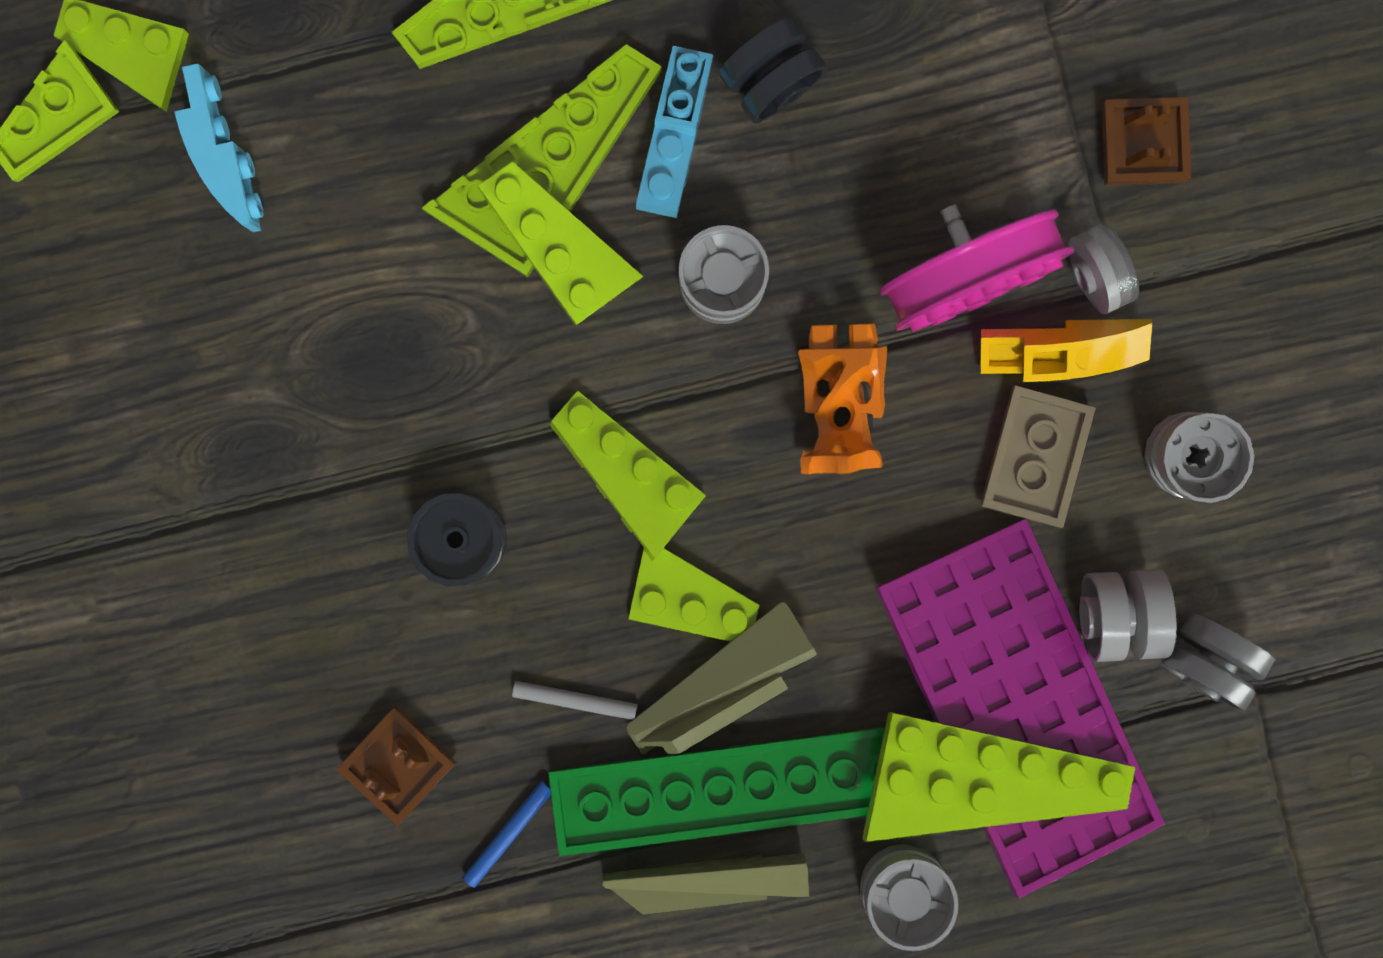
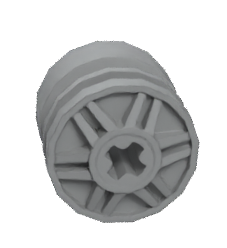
M1185 411L1170 415L1155 426L1147 439L1144 459L1148 474L1162 490L1173 496L1213 503L1228 499L1243 488L1252 473L1254 451L1248 434L1239 423L1229 417L1220 414ZM1190 448H1195L1198 451L1193 456L1195 463L1186 462V457L1191 454Z

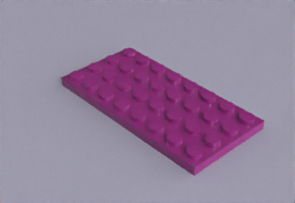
M1027 519L1014 522L875 587L935 723L1135 767L1128 809L983 827L1013 896L1020 899L1165 825Z

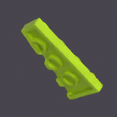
M513 161L477 186L574 325L582 322L643 277Z

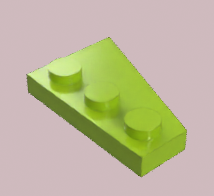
M64 0L53 36L62 42L63 40L68 41L76 52L167 112L189 33L179 27L85 1Z
M63 40L55 51L58 54L45 71L42 70L34 80L35 86L21 105H16L0 127V164L15 182H20L120 112L72 45L66 40Z
M664 548L653 561L643 550L629 620L731 642L756 622L759 604Z

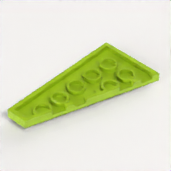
M432 0L392 31V34L419 69L612 0Z
M626 44L588 74L587 79L568 94H563L553 102L554 105L538 118H533L488 154L485 160L466 176L462 175L451 184V188L436 200L432 199L422 209L524 276L529 277L534 267L485 200L477 186L513 161L571 212L661 73V66Z
M888 712L862 839L868 842L1128 809L1135 767Z

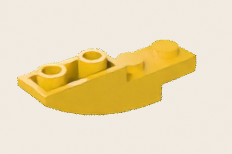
M1065 320V328L981 329V374L1023 373V382H1039L1082 378L1131 367L1149 360L1152 320Z

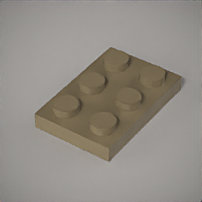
M1013 386L980 507L1063 528L1096 408L1019 386Z

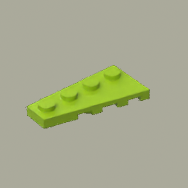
M579 391L573 395L551 421L550 426L580 466L586 469L595 481L598 490L605 499L610 501L621 516L622 522L631 533H634L643 545V550L653 561L706 495Z

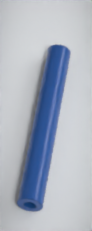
M544 780L540 781L463 875V880L469 886L475 888L550 797L551 789L547 782Z

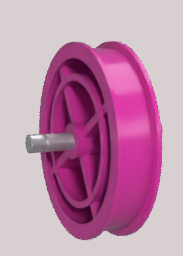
M955 204L940 211L945 224L948 225L947 229L955 249L897 277L883 286L879 292L881 296L888 295L899 319V322L894 326L896 331L910 327L912 332H915L929 325L936 326L948 321L963 311L967 310L969 312L986 305L991 300L1008 293V290L1019 285L1021 288L1042 279L1044 275L1062 268L1063 263L1061 260L1072 254L1074 249L1073 247H1065L1055 225L1054 219L1059 215L1057 210L1028 217L971 240L963 220H960L961 215Z

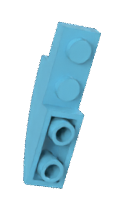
M677 46L672 47L655 117L653 136L636 201L637 210L677 218L702 114L713 54Z
M199 64L182 67L191 108L174 112L188 155L199 176L223 208L250 231H261L259 218L264 216L263 206L259 195L253 193L250 178L255 177L253 161L248 152L244 153L234 142L225 143V141L230 140V132L225 117L219 115L217 101L222 99L219 83L214 75L211 76Z

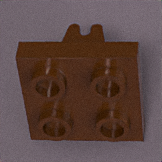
M1188 97L1104 100L1101 103L1104 186L1187 183L1191 180Z
M395 706L336 770L398 827L457 762L405 713Z

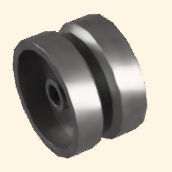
M1190 613L1180 633L1186 642L1200 652L1197 653L1181 645H1174L1171 656L1164 658L1161 665L1199 693L1214 701H1221L1230 707L1245 712L1256 692L1252 685L1235 673L1238 672L1255 680H1264L1275 659L1257 645L1226 627L1198 614Z

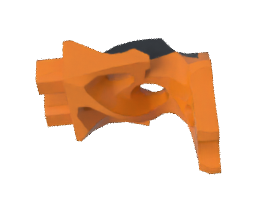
M875 323L850 324V347H837V325H813L810 329L809 348L800 349L798 352L804 377L805 412L814 413L819 429V437L814 449L804 450L800 458L801 474H849L862 469L882 467V457L879 450L873 447L871 434L873 418H882L884 414V377L887 346H878ZM822 379L829 382L830 392L826 397H822L818 391V384ZM865 382H868L871 387L870 399ZM840 407H847L851 413V418L845 426L839 427L834 423L835 412Z

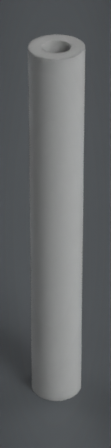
M515 681L512 697L629 720L635 719L638 705L521 681Z

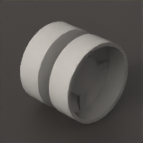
M714 226L695 235L686 245L679 263L680 290L686 305L701 319L716 324L734 323L750 315L761 302L769 277V263L762 245L750 233L734 226Z
M1163 570L1130 571L1126 577L1125 584L1117 572L1085 574L1080 591L1079 617L1085 648L1093 662L1123 661L1127 657L1129 647L1134 657L1138 660L1162 659L1171 656L1176 639V611L1172 588Z
M901 844L890 846L876 853L862 872L860 880L862 904L876 933L891 946L907 951L924 950L941 942L953 928L958 914L956 889L938 861L927 851L913 845Z

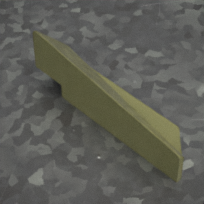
M781 602L627 724V732L641 754H647L648 751L657 746H662L668 754H679L787 690L788 687L779 673L816 656L817 653L785 602Z
M804 853L762 858L761 854L605 873L602 878L603 887L611 889L643 915L767 900V896L809 897L808 868Z

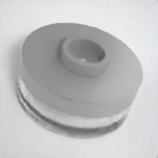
M1100 224L1070 238L1068 247H1073L1074 252L1069 256L1075 279L1098 312L1107 314L1138 299L1139 284L1135 268L1124 244L1111 227L1106 224Z

